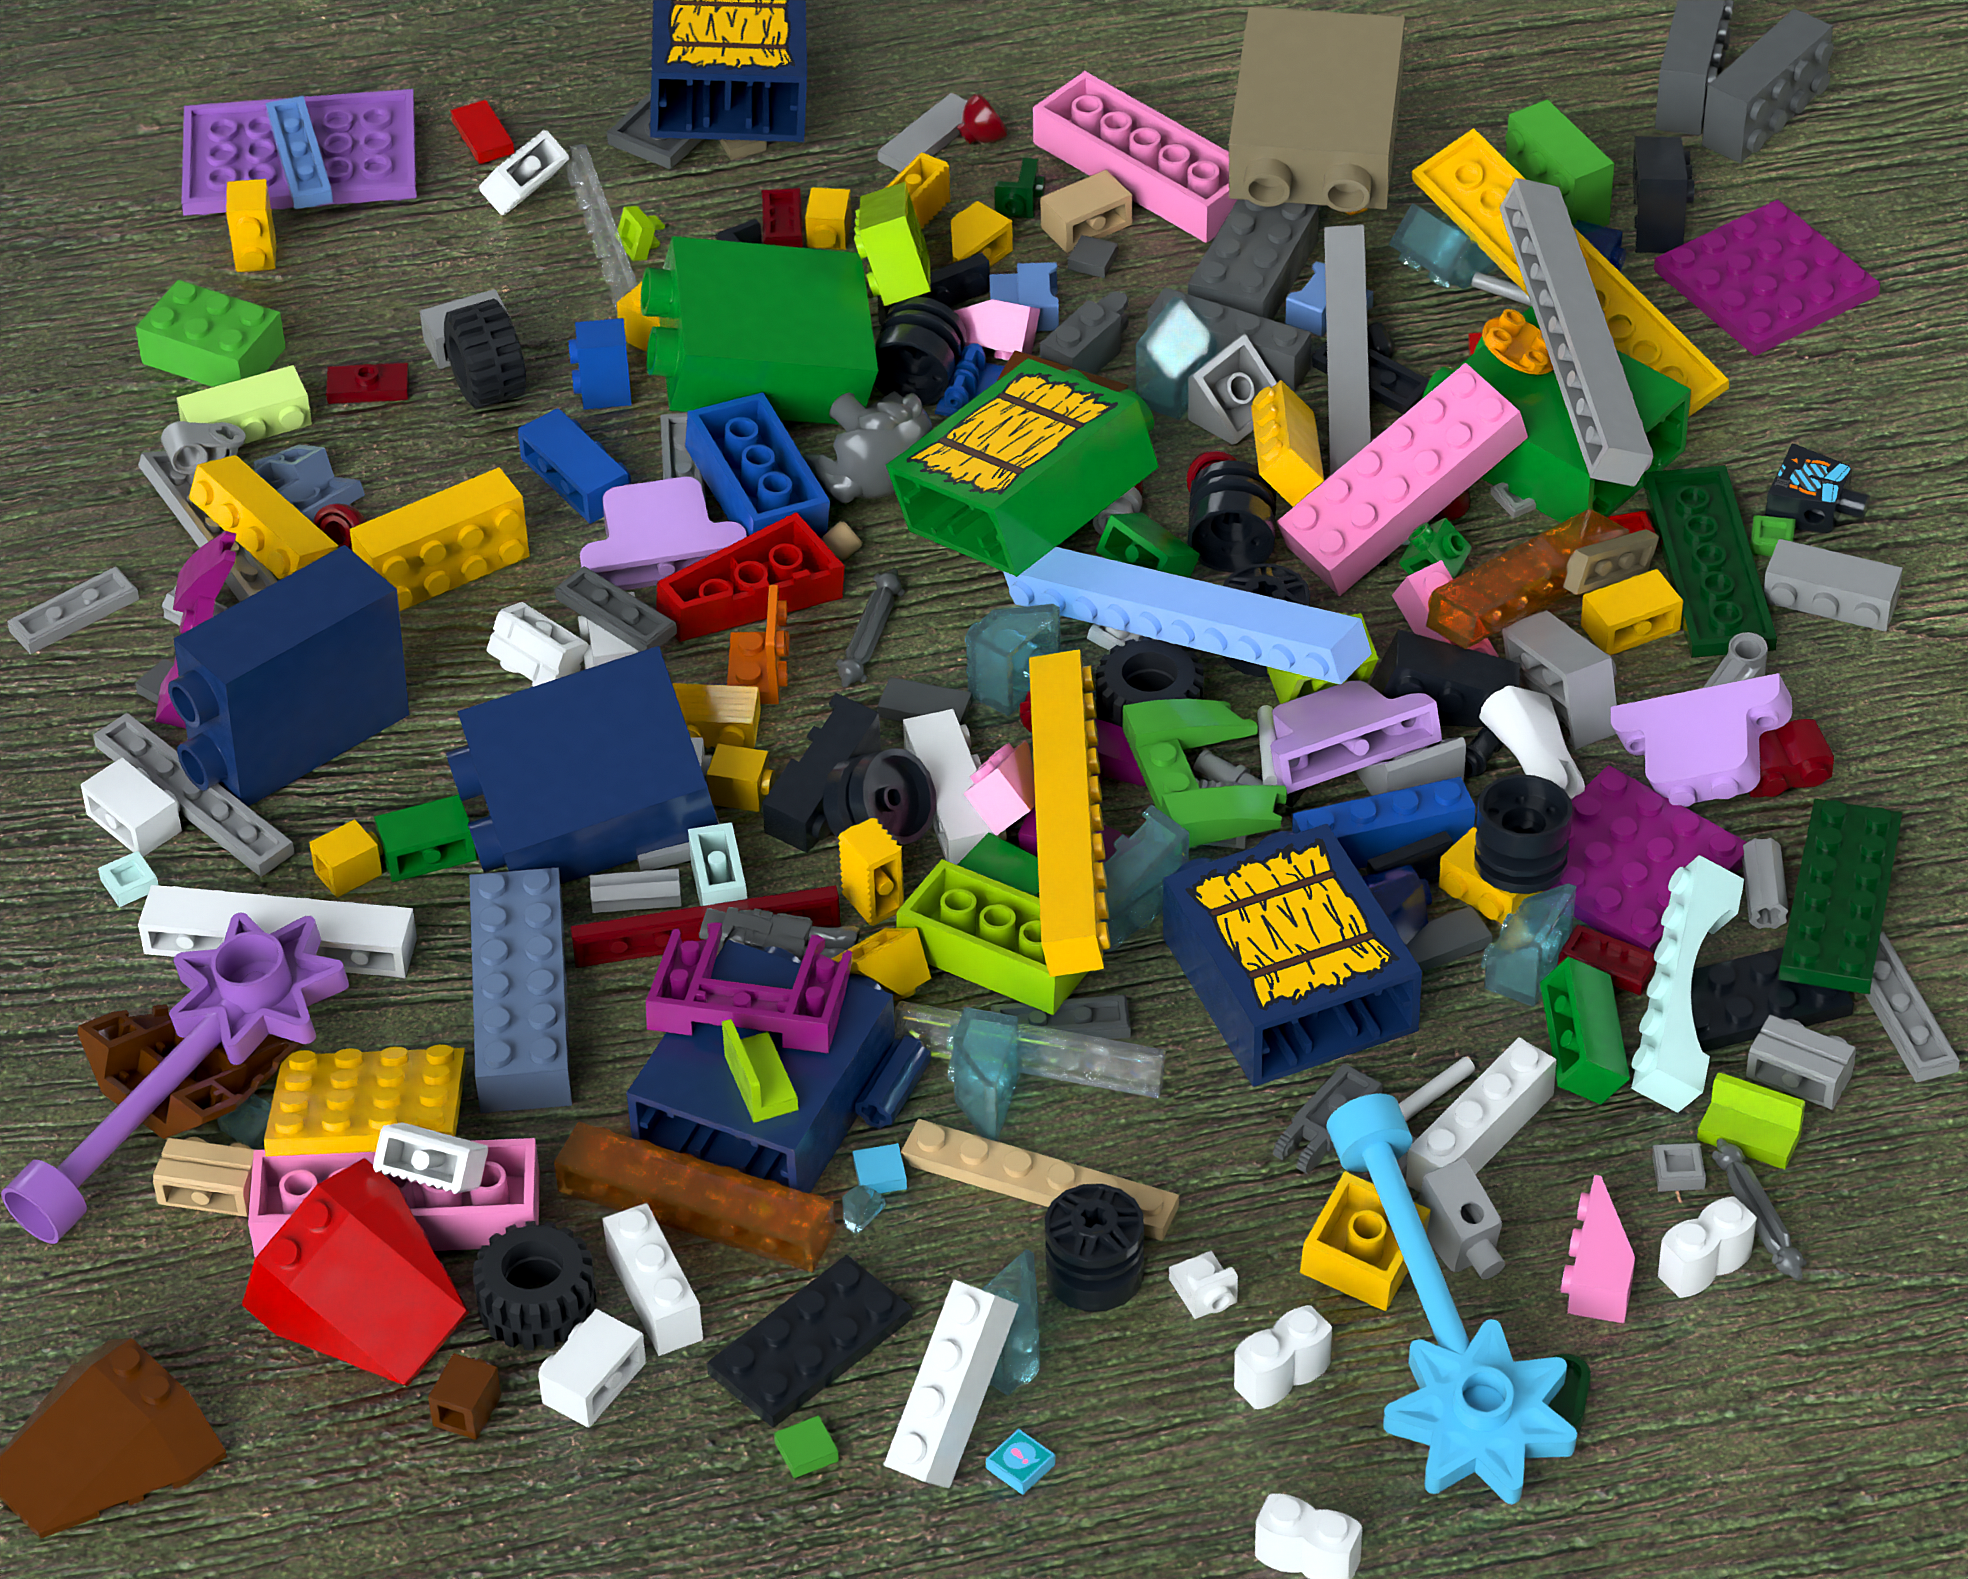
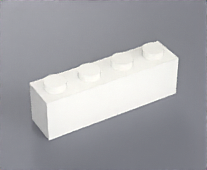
M949 709L903 719L904 750L918 757L930 772L936 790V812L932 825L946 861L957 865L988 832L993 835L995 834L964 795L974 784L970 776L980 769L981 762L977 754H970L971 739L966 724L959 725L954 710ZM1006 829L997 835L998 838L1004 841L1007 839Z
M1518 1037L1411 1145L1407 1156L1406 1185L1420 1192L1424 1175L1463 1157L1466 1158L1476 1175L1554 1095L1557 1059Z
M953 1280L886 1457L885 1466L924 1482L950 1489L1019 1304Z

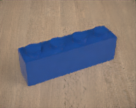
M1460 776L1293 813L1292 832L1296 834L1328 824L1356 869L1367 867V860L1442 831H1446L1453 839L1454 845L1474 827L1475 805Z

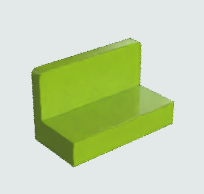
M732 1019L722 1021L725 1058L753 1122L797 1111L798 1097L769 1032L740 1039Z
M1717 1073L1713 1082L1711 1103L1698 1127L1697 1140L1717 1147L1716 1141L1722 1138L1728 1143L1737 1145L1746 1157L1785 1170L1801 1138L1805 1102L1723 1073Z

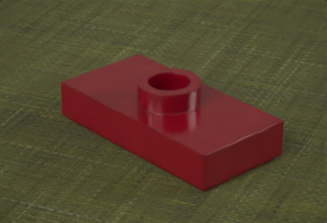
M801 188L762 190L763 244L803 248Z
M408 363L327 367V404L408 400Z
M1578 924L1558 954V965L1569 956L1610 974L1613 986L1640 996L1655 973L1657 961L1654 960L1655 953Z

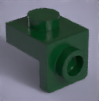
M1023 157L1018 182H995L994 207L996 212L1005 217L1034 218L1037 198L1045 195L1046 185L1045 175L1039 174V158Z

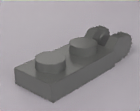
M1343 1063L1295 1114L1290 1126L1275 1143L1273 1155L1283 1161L1284 1159L1286 1160L1298 1148L1302 1137L1311 1142L1299 1156L1297 1169L1306 1174L1310 1173L1320 1164L1326 1150L1330 1152L1334 1147L1327 1130V1122L1330 1116L1339 1107L1353 1099L1370 1094H1382L1383 1084Z

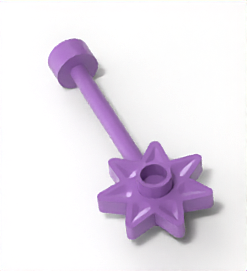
M242 912L236 913L230 919L224 942L217 949L181 952L174 957V964L181 982L191 989L169 1013L176 1034L184 1039L57 1168L41 1160H32L2 1190L1 1197L4 1205L24 1229L46 1243H57L87 1212L86 1202L78 1188L221 1042L229 1062L238 1065L251 1055L268 1034L302 1044L312 1043L316 1039V1033L307 1007L346 990L349 986V981L342 961L316 955L321 943V936L316 921L312 916L301 917L268 934L247 914Z

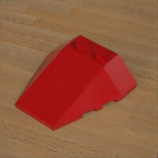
M366 1158L318 1183L255 1258L242 1301V1306L275 1335L406 1387L410 1385L469 1314L465 1303L442 1262L437 1259L428 1243L426 1233L422 1226L417 1223L408 1207L407 1199L401 1188L382 1172L376 1173L373 1164Z

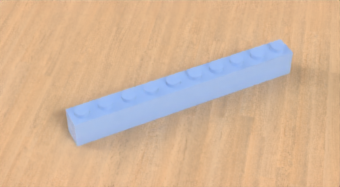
M1055 547L1018 577L1003 571L1010 596L1016 605L1340 685L1372 654L1361 618Z

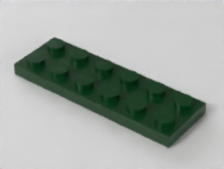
M1726 465L1644 472L1643 487L1655 530L1659 536V544L1669 580L1673 589L1683 600L1681 623L1691 658L1727 655L1730 640L1735 635L1749 632L1761 636L1767 643L1768 651L1776 650L1777 636Z
M1814 798L1780 964L1779 980L1870 995L1902 812L1891 811L1881 807L1872 808L1847 804L1837 800Z

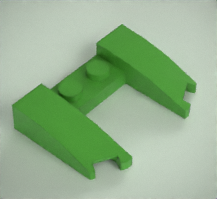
M1169 699L1123 705V732L1174 850L1281 828L1282 816L1273 813L1275 803L1286 804L1287 789L1285 785H1233L1199 788L1183 752L1185 749L1257 735L1258 726L1256 722L1250 718L1245 720L1240 718L1230 710L1231 704L1227 701Z

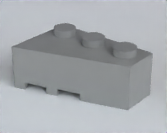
M1547 610L1502 626L1506 660L1520 663V681L1527 690L1549 695L1558 721H1562L1570 730L1571 736H1569L1568 741L1575 750L1616 734L1611 725L1610 707L1617 706L1614 684L1617 669L1614 660L1608 653L1600 650L1587 638L1578 634L1565 622H1562Z

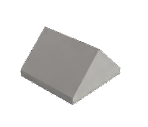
M1246 334L1240 335L1188 377V420L1232 445L1238 443L1254 430L1251 405L1255 396L1265 387L1270 386L1272 388L1277 384Z
M1464 737L1442 739V741L1358 769L1356 772L1372 796L1460 776L1464 782L1466 743Z

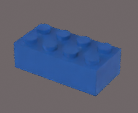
M763 392L687 412L685 448L729 521L742 525L746 535L749 536L797 512L819 538H822L827 533L830 500Z

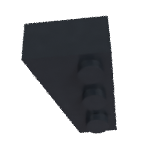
M1635 136L1632 171L1633 201L1637 205V216L1634 217V227L1636 229L1635 253H1666L1684 244L1686 203L1694 202V179H1692L1690 151H1683L1682 137Z
M1398 629L1369 685L1388 699H1395L1414 693L1430 696L1437 703L1440 726L1487 727L1479 718L1482 706L1492 694L1504 689L1506 686L1519 688L1520 663Z
M835 693L829 702L833 712L823 727L813 726L808 733L807 738L812 743L800 761L790 760L762 802L764 833L805 853H808L820 840L826 839L831 832L823 805V790L828 774L838 762L853 756L872 754L881 750L879 712L838 693Z

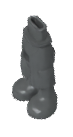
M728 907L727 912L707 908L700 928L699 938L704 940L708 938V923H722V936L718 950H721L729 939L759 950L769 946L779 947L791 952L802 962L811 935H819L825 938V948L820 954L831 959L858 944L860 928L850 925H843L837 928L812 926L813 921H810L811 919L807 917L782 913L776 915L773 912L761 909L738 911V908Z

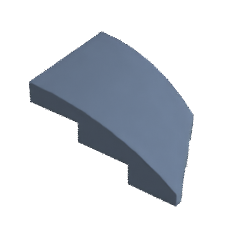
M299 444L275 455L253 461L254 469L252 470L312 523L317 512L324 506L335 503L349 505L365 495L360 480L334 477L325 447Z

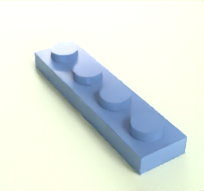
M304 96L267 102L268 119L294 208L316 207L333 202L332 190Z

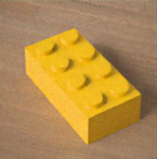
M500 467L350 528L353 552L397 589L399 611L530 557L523 496Z

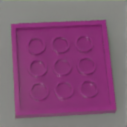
M1778 199L1654 258L1653 270L1754 356L1879 295L1880 282Z
M1608 765L1585 787L1583 793L1572 799V823L1569 837V853L1567 855V871L1560 882L1543 891L1542 899L1605 935L1655 953L1663 936L1664 926L1661 924V919L1670 902L1671 891H1669L1668 885L1674 872L1679 867L1685 868L1700 855L1735 874L1743 867V845L1747 842L1682 805H1672L1669 802V798L1660 796L1648 786Z

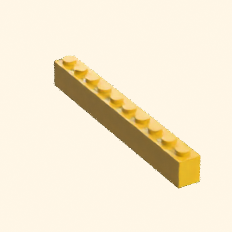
M1079 649L1029 657L1041 943L1050 977L1104 969L1103 950L1111 949L1107 922L1101 923V920L1109 919L1105 892H1099V890L1107 889L1104 864L1103 862L1098 863L1099 860H1105L1103 838L1101 833L1096 834L1097 831L1104 830L1100 804L1094 805V803L1102 802L1098 776H1093L1094 774H1100L1098 753L1096 747L1091 748L1099 745L1095 720H1090L1097 718L1094 694L1091 692L1095 691V681L1092 666L1083 665Z

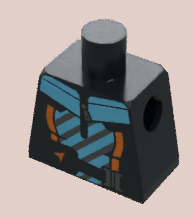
M1791 444L1768 492L1765 516L1796 519L1795 529L1828 534L1833 532L1841 513L1864 519L1869 506L1870 495L1850 490L1852 469L1849 465L1802 446Z

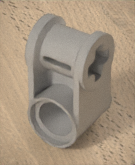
M178 421L164 429L161 435V442L174 470L186 475L195 474L197 464L237 455L238 448L244 444L246 436L242 429L230 423L220 422L212 424Z

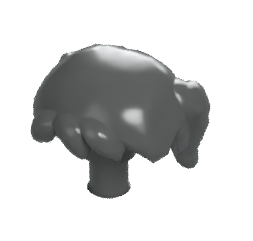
M850 392L835 399L830 408L829 416L846 430V432L836 435L833 444L838 461H833L823 454L812 453L803 455V458L828 497L842 503H847L855 497L879 499L896 494L886 464L932 430L930 418L923 409L917 395L913 393L905 395L902 400L903 404L886 401L877 404L879 411L873 408L866 409L855 398V395Z

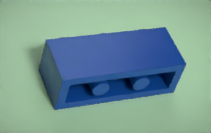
M559 408L517 428L521 459L589 524L604 517L603 496L609 489L631 484V476L625 465L621 462L617 463L611 458L599 441H593L583 431L578 421L575 419L571 420Z

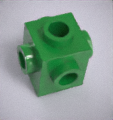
M1447 518L1431 525L1423 523L1410 534L1408 538L1410 544L1400 559L1399 564L1411 575L1442 560L1454 580L1464 571V561L1472 546Z

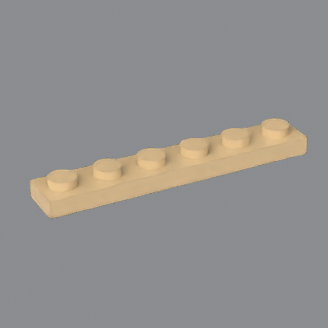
M922 1119L917 1120L901 1150L904 1165L1049 1207L1051 1202L1065 1190L1082 1184H1106L1120 1188L1133 1197L1142 1210L1144 1236L1163 1241L1179 1208L1178 1194Z

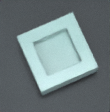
M139 851L98 868L100 880L119 907L148 895L151 885H158L156 875Z

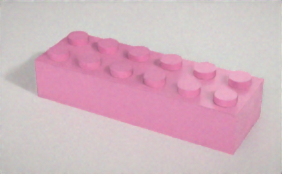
M1086 71L1033 107V143L1089 176L1107 170L1132 194V201L1205 243L1216 237L1238 200L1229 199L1228 151Z
M1463 364L1277 521L1286 546L1340 597L1403 544L1418 526L1429 522L1528 438L1521 413L1468 364Z
M535 1138L472 1141L488 1146L480 1187L472 1191L454 1194L453 1191L445 1192L444 1188L428 1187L426 1183L419 1185L418 1181L402 1180L400 1176L393 1177L392 1174H387L386 1176L401 1188L407 1199L408 1207L417 1223L422 1226L426 1233L427 1241L433 1251L480 1249L482 1245L490 1246L489 1238L494 1234H505L506 1227L514 1224L517 1228L526 1226L525 1222L536 1221V1225L539 1226L540 1170ZM265 1149L254 1150L248 1225L255 1258L318 1183L363 1158H366L373 1164L376 1152L265 1156Z

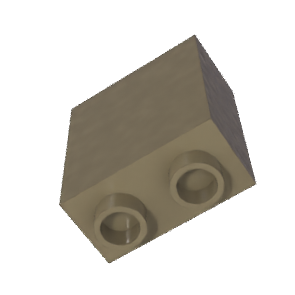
M1248 7L1229 139V199L1249 200L1254 204L1265 207L1277 206L1286 202L1328 205L1332 209L1341 212H1355L1363 208L1387 210L1403 77L1405 17Z

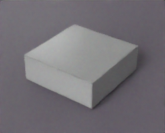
M1700 1143L1653 1145L1652 1158L1658 1191L1705 1189L1706 1176Z

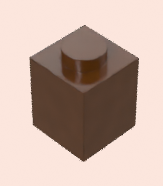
M453 1353L428 1396L433 1426L477 1440L502 1397L497 1367L490 1365L480 1358H467Z

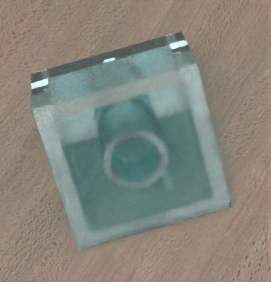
M1413 203L1388 244L1401 252L1398 260L1417 271L1420 266L1425 267L1430 271L1427 278L1445 289L1449 287L1450 283L1466 289L1472 285V279L1477 271L1488 274L1498 267L1478 246V243L1471 239L1460 227Z
M1173 296L1136 343V394L1146 402L1150 410L1178 420L1181 419L1188 409V377L1217 354V341L1181 298Z
M1054 604L996 609L969 628L965 637L967 650L966 673L968 692H972L973 698L1008 717L1020 707V703L1025 701L1027 692L1030 691L1029 657L1061 652L1060 607Z
M1567 883L1524 898L1515 914H1507L1500 930V938L1496 944L1489 943L1482 957L1481 968L1486 969L1484 989L1535 1007L1542 995L1540 982L1558 966V954L1573 931L1576 886Z
M964 1007L959 1024H951L948 1032L947 1051L953 1052L948 1068V1081L954 1082L955 1102L983 1138L998 1142L1020 1077L1018 1017Z
M1025 1249L981 1289L1019 1304L990 1380L991 1385L1007 1396L1021 1384L1029 1383L1036 1376L1040 1368V1332L1034 1253L1028 1249Z

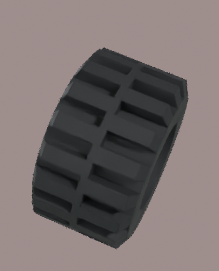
M490 299L446 312L444 319L446 349L455 379L469 404L474 409H479L523 396L526 387L524 358L512 321L503 306L497 300Z
M1143 637L1141 641L1131 639L1125 641L1124 646H1114L1110 649V655L1104 654L1100 660V666L1096 670L1097 717H1099V720L1123 728V705L1169 699L1204 700V670L1202 664L1198 663V657L1194 652H1186V646L1174 645L1162 640H1152L1150 637Z
M536 1221L525 1222L526 1226L517 1228L514 1224L506 1227L505 1234L496 1233L490 1237V1246L482 1245L478 1251L479 1260L474 1261L473 1279L480 1320L484 1328L489 1327L490 1335L496 1340L504 1337L505 1345L515 1348L518 1344L524 1345V1350L534 1351L535 1346L544 1345L545 1349L554 1348V1342L561 1340L566 1343L573 1328L578 1323H584L595 1311L597 1296L590 1250L586 1249L584 1240L581 1237L574 1238L573 1231L567 1227L558 1230L556 1229V1223L545 1222L544 1226H538ZM533 1282L550 1283L537 1289L520 1288Z

